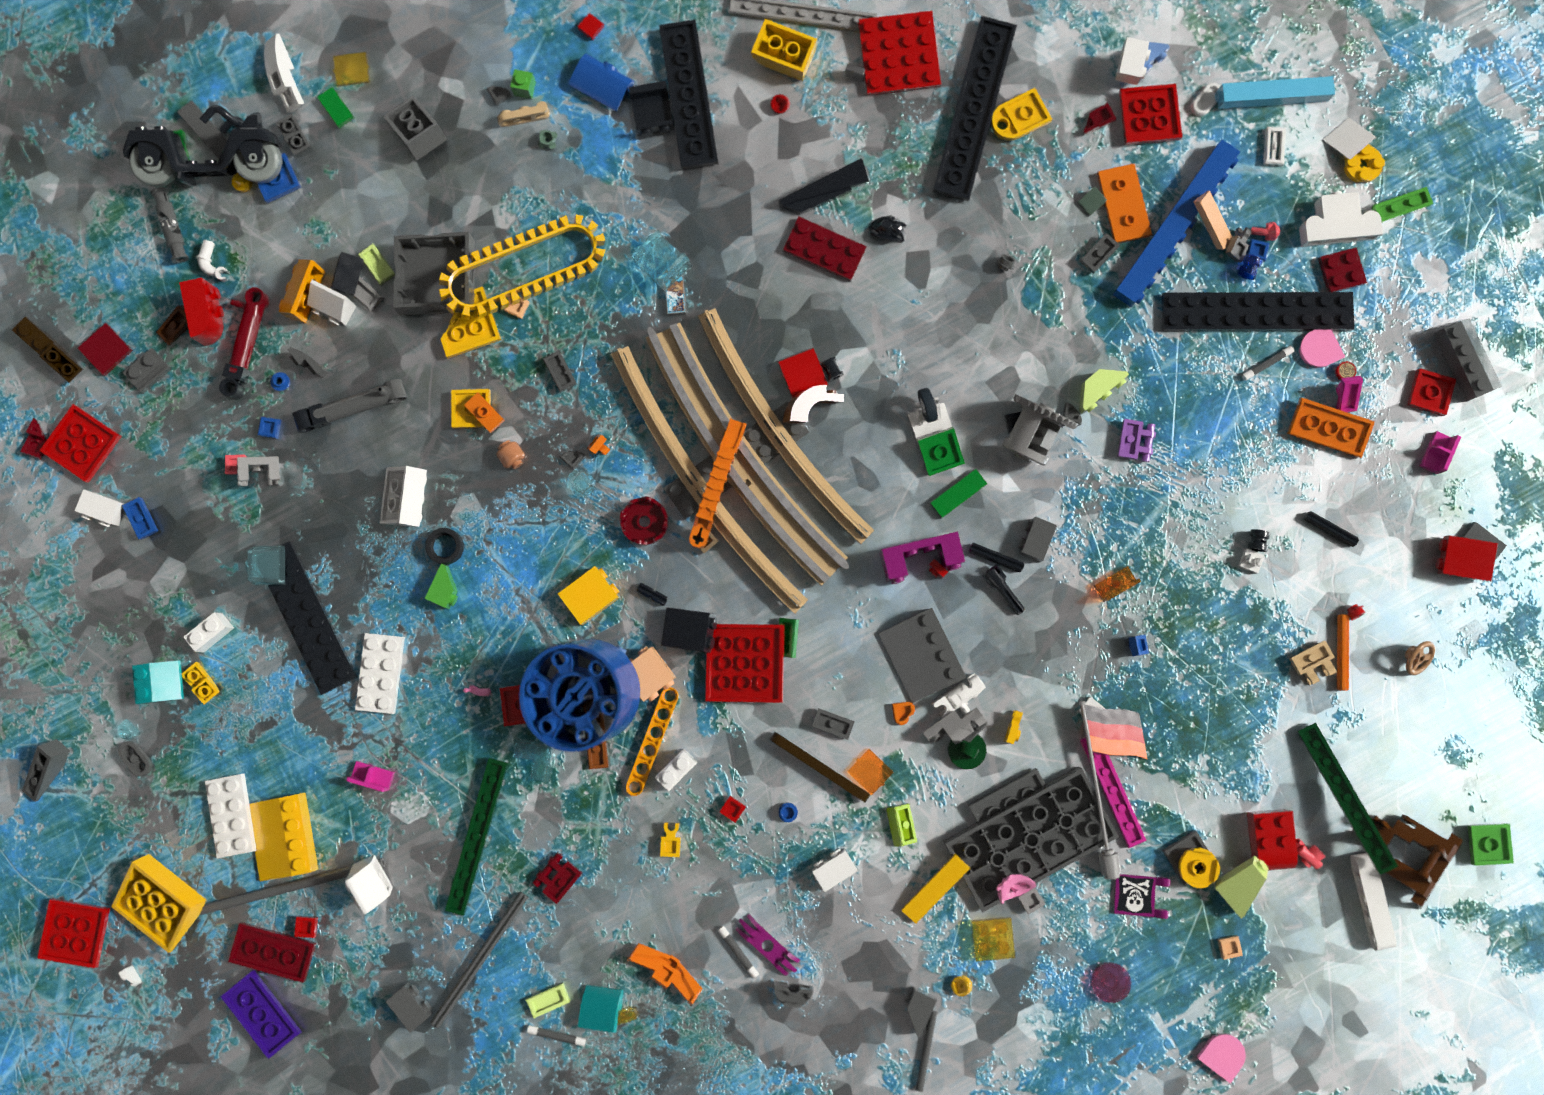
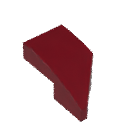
M1108 102L1090 112L1084 129L1085 135L1116 121L1117 118Z
M33 418L26 431L29 436L20 452L23 455L41 460L44 454L39 450L47 439L39 422Z

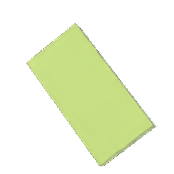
M374 244L358 254L380 285L395 276L394 271Z
M561 983L527 998L526 1002L533 1018H536L569 1003L570 998L564 984Z

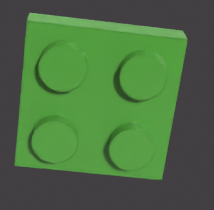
M1510 824L1467 825L1471 865L1514 864Z

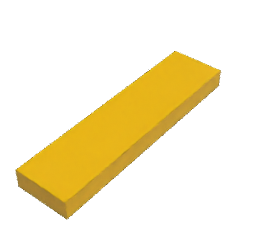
M954 854L905 904L901 911L916 924L957 883L970 867Z

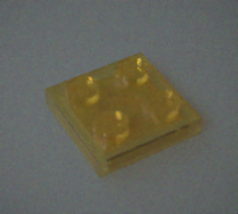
M1011 917L971 920L975 961L1015 958Z

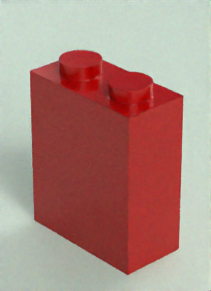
M1450 535L1443 536L1439 543V550H1441L1440 558L1436 561L1437 574L1485 582L1492 581L1498 543Z

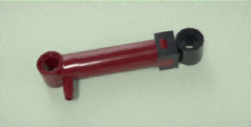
M257 287L249 288L246 291V302L233 299L230 301L232 306L244 309L229 364L225 363L222 376L225 379L219 385L222 395L232 400L242 398L245 393L244 386L241 383L247 384L251 372L248 370L262 317L264 310L270 304L269 296ZM260 295L259 301L254 302L255 298ZM234 385L235 389L230 393L229 389Z

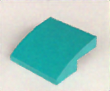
M586 985L580 1006L578 1028L610 1033L617 1032L618 1011L622 1010L623 990Z

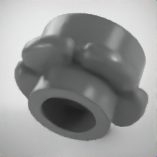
M1001 255L997 263L1000 269L1009 271V269H1014L1015 259L1008 255Z

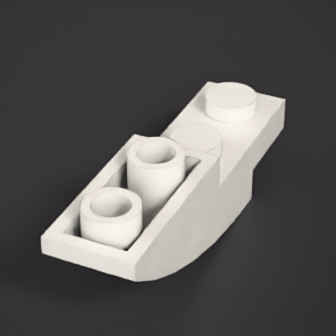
M275 34L265 42L264 61L266 73L273 94L280 95L287 112H294L304 102L290 73L294 69L280 35Z

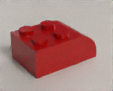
M202 277L179 282L190 338L204 346L215 343L221 337L224 329L222 319L224 311L219 304L220 292L218 288Z
M1279 809L1246 812L1251 858L1256 856L1258 860H1262L1266 864L1268 871L1296 868L1298 852L1293 811Z

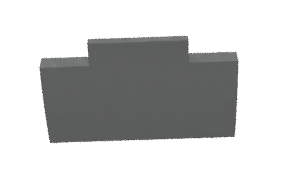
M1079 766L1047 784L1043 781L1038 769L1034 768L972 802L968 806L977 822L943 841L951 857L956 854L970 867L962 877L982 913L1001 903L996 887L1003 881V878L1010 874H1021L1037 883L1104 846L1096 793L1083 769ZM1102 806L1109 843L1119 836Z

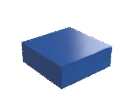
M1255 239L1249 240L1246 259L1264 263L1270 243Z
M261 417L257 435L278 439L282 421Z

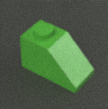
M440 564L424 598L447 609H450L451 606L453 607L458 599V596H456L458 591L449 566Z

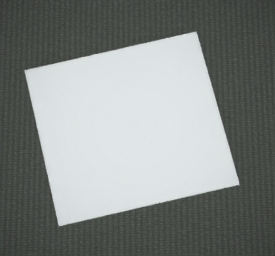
M1348 118L1323 140L1348 159H1351L1376 137L1351 118Z

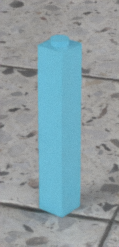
M1329 76L1222 83L1215 92V101L1218 102V109L1328 102L1335 95L1334 78Z

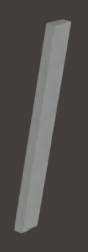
M730 0L728 10L729 15L859 32L858 19L877 17L876 13L778 0Z

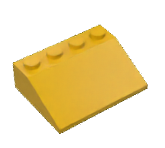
M306 793L249 804L260 881L290 877L318 870Z
M148 854L131 863L111 907L166 952L170 953L200 915L206 899Z

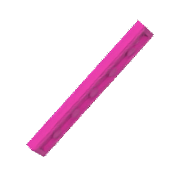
M1084 737L1079 740L1090 762L1087 740ZM1092 751L1098 783L1127 848L1147 841L1109 755Z

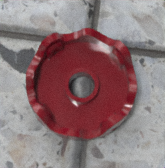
M645 496L631 500L620 513L622 532L635 544L652 545L662 539L667 531L669 522L667 512L658 501L651 497ZM646 516L650 519V524L647 527H642L639 521L642 517Z

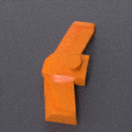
M638 943L626 960L653 970L654 973L650 979L664 989H667L672 983L690 1006L693 1005L703 989L680 963V960L673 955H668Z

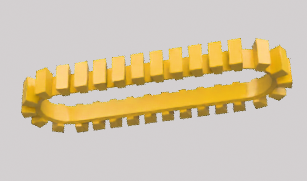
M566 215L559 218L558 224L561 227L559 229L556 220L548 222L547 228L550 231L549 233H547L545 224L537 227L538 237L535 235L534 228L526 231V238L528 239L526 242L523 233L515 235L514 241L517 243L516 246L513 244L512 237L505 239L504 246L506 250L502 249L501 241L493 244V251L495 252L493 255L491 254L490 246L484 247L481 252L484 257L483 259H480L479 251L477 250L470 255L473 263L469 264L467 255L459 257V263L462 267L458 268L453 260L447 264V270L452 275L449 277L441 272L439 285H446L448 289H439L440 299L443 301L451 298L452 301L446 307L451 314L455 312L457 306L463 309L461 319L470 320V311L477 310L479 319L483 318L487 314L484 308L487 305L489 313L493 314L498 311V306L495 304L497 301H499L500 308L503 310L509 307L507 297H510L513 306L520 302V297L517 293L521 292L523 301L531 298L529 288H532L535 297L542 293V288L539 284L543 283L544 291L547 292L553 288V283L550 281L554 279L556 288L564 284V279L562 278L564 274L566 283L574 281L575 275L572 272L574 270L577 279L584 277L586 274L584 266L588 268L591 274L598 266L593 257L602 262L605 249L596 248V246H604V234L602 233L594 237L593 233L597 230L598 225L593 220L586 228L581 225L582 215H575L574 224L568 223ZM567 231H580L591 241L592 253L586 260L477 304H464L452 292V282L459 274Z

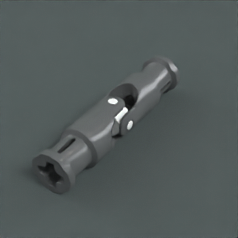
M166 187L154 188L150 192L156 202L155 209L166 245L170 248L172 254L171 260L173 263L186 262L189 260V257L183 247L184 240L176 219L173 204L169 201L167 195L169 193Z

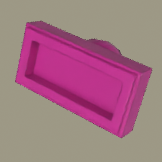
M1361 376L1341 378V382L1336 387L1338 395L1336 409L1344 412L1357 411L1363 383Z

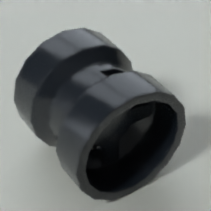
M1251 529V541L1248 543V549L1257 552H1267V540L1270 539V532Z

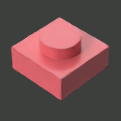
M225 455V474L237 475V457L247 456Z

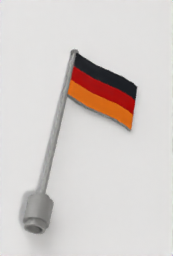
M1080 701L1078 705H1081L1105 850H1102V854L1098 855L1101 874L1104 875V879H1116L1120 877L1119 873L1121 872L1118 852L1109 849L1092 751L1107 755H1132L1147 759L1140 714L1126 709L1097 708L1085 705V701Z

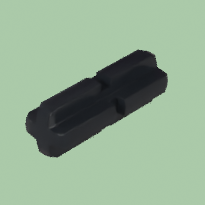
M643 583L638 585L636 590L638 593L651 598V600L662 606L666 605L668 601L667 596L658 591H653L654 589Z

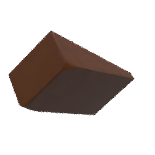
M177 305L156 331L169 346L188 329L184 305Z

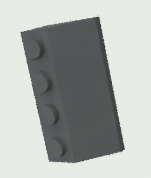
M1470 318L1434 333L1455 379H1457L1456 382L1466 402L1502 387Z

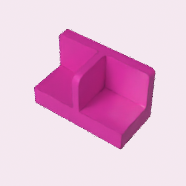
M1438 431L1434 432L1419 467L1435 474L1446 472L1461 440V436L1449 437Z
M356 761L352 776L347 777L346 781L385 792L389 791L395 772Z

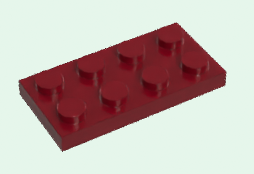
M798 216L783 248V252L851 282L867 246Z
M241 922L236 932L228 962L304 983L310 968L316 942Z

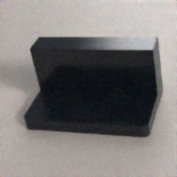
M341 252L330 289L354 295L364 260Z

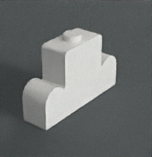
M1341 191L1330 193V195L1321 196L1315 202L1316 216L1309 217L1299 229L1301 247L1376 240L1383 235L1382 221L1379 213L1370 210L1362 215L1359 194L1357 192L1342 193Z

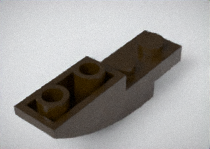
M24 317L12 329L17 336L40 355L39 357L68 383H71L83 371V368L66 350L28 317Z

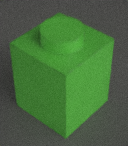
M514 69L510 85L514 96L532 99L536 85L533 73Z

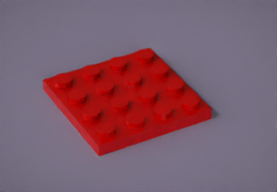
M932 10L858 19L867 96L941 87Z
M717 624L713 633L714 647L711 649V653H706L705 701L783 703L785 625Z

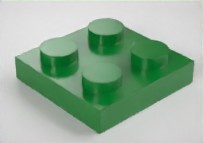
M953 427L916 439L928 476L965 464Z

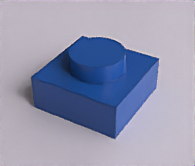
M1146 635L1129 637V648L1132 652V657L1149 654Z

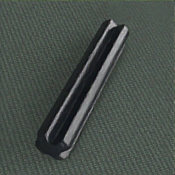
M1312 511L1308 512L1304 518L1308 523L1351 547L1356 546L1359 541L1357 536Z
M972 543L969 548L970 553L1016 572H1021L1024 568L1023 562L979 544Z

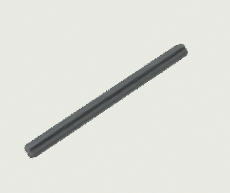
M523 892L517 894L430 1021L431 1025L439 1028L528 899L526 894Z

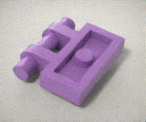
M1123 419L1117 457L1137 460L1138 453L1143 454L1142 462H1149L1150 455H1153L1152 442L1156 436V432H1154L1155 424H1147V430L1142 429L1143 422ZM1141 436L1145 437L1144 447L1140 446Z

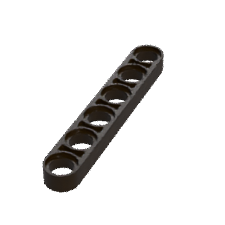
M774 732L769 739L861 801L867 802L871 794L777 732Z

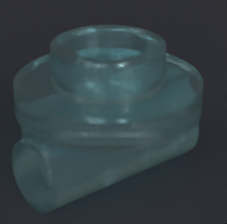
M125 719L118 725V735L124 740L131 741L141 734L128 719Z

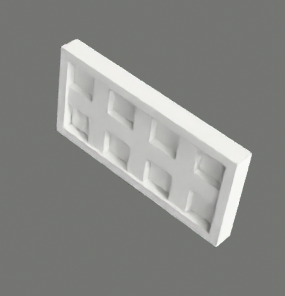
M365 633L355 710L389 714L396 713L405 637Z
M245 774L205 781L217 858L257 851Z

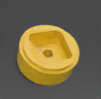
M239 173L235 174L232 178V185L237 191L244 193L252 188L253 182L244 179Z
M964 975L955 977L951 983L952 991L960 997L968 995L972 990L971 980Z

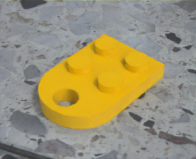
M1033 88L999 105L993 113L991 126L999 138L1013 141L1051 123L1053 119L1036 88ZM1005 122L1007 128L999 129L997 123Z

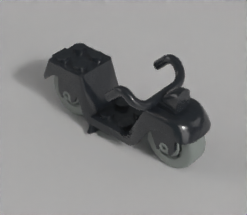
M213 105L199 118L203 123L206 124L215 113H219L226 119L219 128L223 134L232 125L237 127L230 132L218 162L217 160H205V163H198V161L188 160L180 136L173 133V130H167L164 126H155L152 130H147L146 127H135V130H129L123 147V156L129 159L130 169L134 176L142 183L154 187L170 184L177 175L180 182L189 186H196L195 177L234 176L237 173L250 182L264 184L275 179L280 173L282 156L278 148H282V145L276 134L263 128L262 117L259 112H254L243 120L238 116L231 115L222 106Z

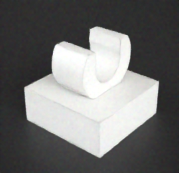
M1246 548L1238 567L1257 574L1265 555Z

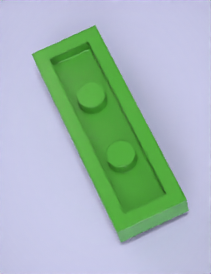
M1427 187L1375 204L1371 208L1379 213L1381 221L1384 223L1430 207L1434 203Z

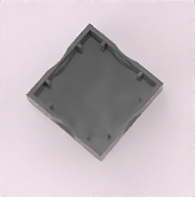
M469 232L441 233L432 236L421 234L394 236L395 279L393 282V308L400 316L450 313L446 307L452 301L451 298L441 301L439 289H448V286L439 285L441 272L449 277L452 275L447 270V264L452 260L458 268L462 267L459 263V257L467 255L469 264L473 263L470 255L475 251V240ZM475 268L459 274L451 285L454 296L464 304H474ZM457 306L455 312H463V309Z

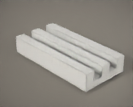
M1267 127L1265 129L1263 165L1271 164V166L1278 165L1280 167L1284 165L1286 128ZM1271 132H1272V149H1271V159H1270V141H1271ZM1277 132H1280L1279 158L1276 160Z

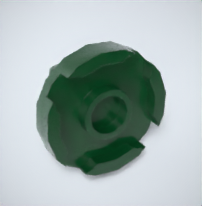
M977 735L971 742L962 741L958 744H954L952 739H950L947 747L951 762L965 770L978 767L985 760L987 753L986 744L980 735Z

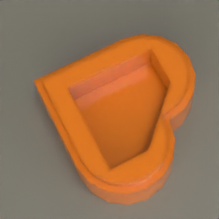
M901 702L892 704L894 721L899 725H905L909 720V716H912L915 712L913 703Z

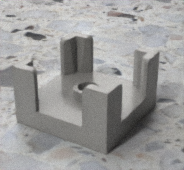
M237 457L238 487L248 486V471L254 473L267 471L268 485L278 486V481L280 480L279 457Z

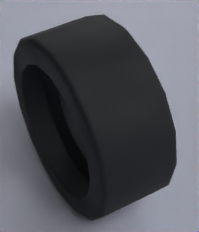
M439 528L428 535L425 541V550L432 561L449 565L455 563L462 556L464 543L462 537L457 532L449 528ZM442 535L452 537L456 544L454 553L449 557H440L434 551V542Z

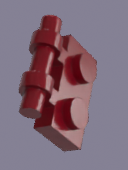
M559 852L548 859V864L542 871L539 870L535 880L532 882L536 887H539L542 882L547 885L542 892L556 904L560 902L583 873L570 861H567L562 866L559 861L563 858V855ZM555 869L558 873L551 880L548 875Z

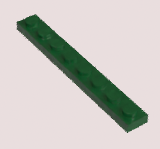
M1316 722L1297 731L1378 875L1399 867Z
M488 758L445 911L462 916L466 913L508 762Z

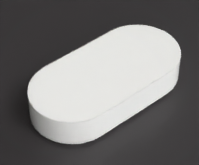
M1208 84L1191 104V111L1194 115L1199 117L1205 116L1217 103L1215 101V92L1220 87L1219 84Z

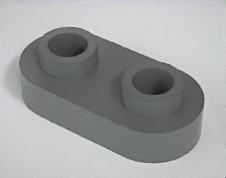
M128 741L120 745L118 749L119 757L134 775L145 776L151 772L152 761L138 743ZM130 748L133 749V754L129 753ZM142 763L145 764L144 769L141 768Z

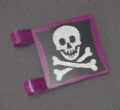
M1120 874V877L1116 878L1114 914L1168 919L1169 911L1166 909H1155L1156 885L1169 887L1170 879L1167 877Z

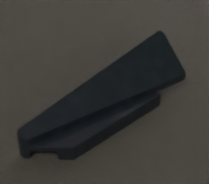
M862 158L780 199L779 207L793 210L794 213L802 215L852 192L851 187L869 182Z

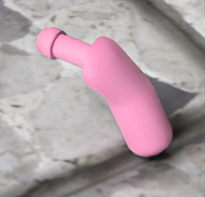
M474 685L463 690L464 693L470 692L477 696H490L491 694L489 688L480 689Z

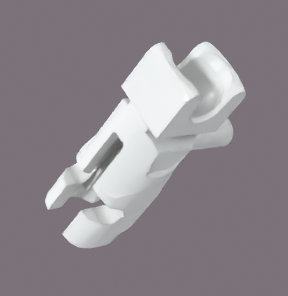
M974 673L967 678L968 686L960 682L947 693L938 696L931 702L934 707L944 705V710L939 714L942 719L960 708L963 714L971 711L967 706L968 701L972 698L975 699L986 688L977 674Z

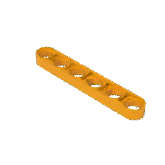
M669 687L661 693L626 784V791L631 796H638L644 790L679 698L678 691L675 688ZM669 690H672L676 695L675 699L671 702L665 699V693ZM662 708L666 709L669 714L665 720H661L658 717V711ZM653 727L661 729L660 737H652L650 732ZM646 745L654 747L655 751L652 756L644 754L643 750ZM638 764H646L647 772L645 774L637 772ZM634 781L640 784V790L636 793L632 792L629 787L631 782Z

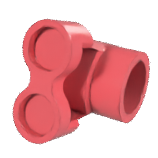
M1296 839L1297 852L1301 857V861L1308 868L1313 866L1316 870L1323 865L1321 860L1326 857L1323 852L1315 845L1308 848L1303 841Z

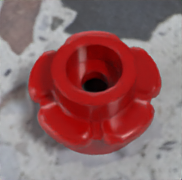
M1358 604L1351 606L1347 609V616L1349 615L1352 621L1366 613L1363 609L1364 606H1358Z

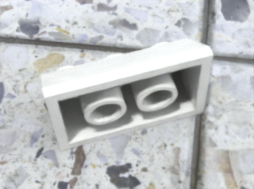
M409 466L386 468L379 524L420 527L427 470Z

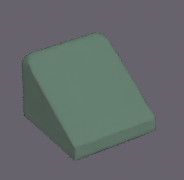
M1093 187L1078 203L1091 216L1105 204L1107 199L1096 187Z

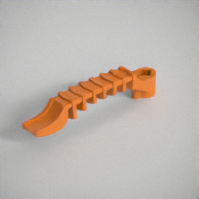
M731 418L719 446L717 458L713 463V469L710 472L709 481L706 483V490L702 495L703 498L699 504V510L696 513L694 525L690 533L689 541L696 549H702L707 545L714 521L713 516L717 512V504L720 503V495L724 491L723 487L727 482V475L731 471L730 466L734 463V455L738 452L746 429V423ZM701 533L703 542L696 544L694 537H698Z

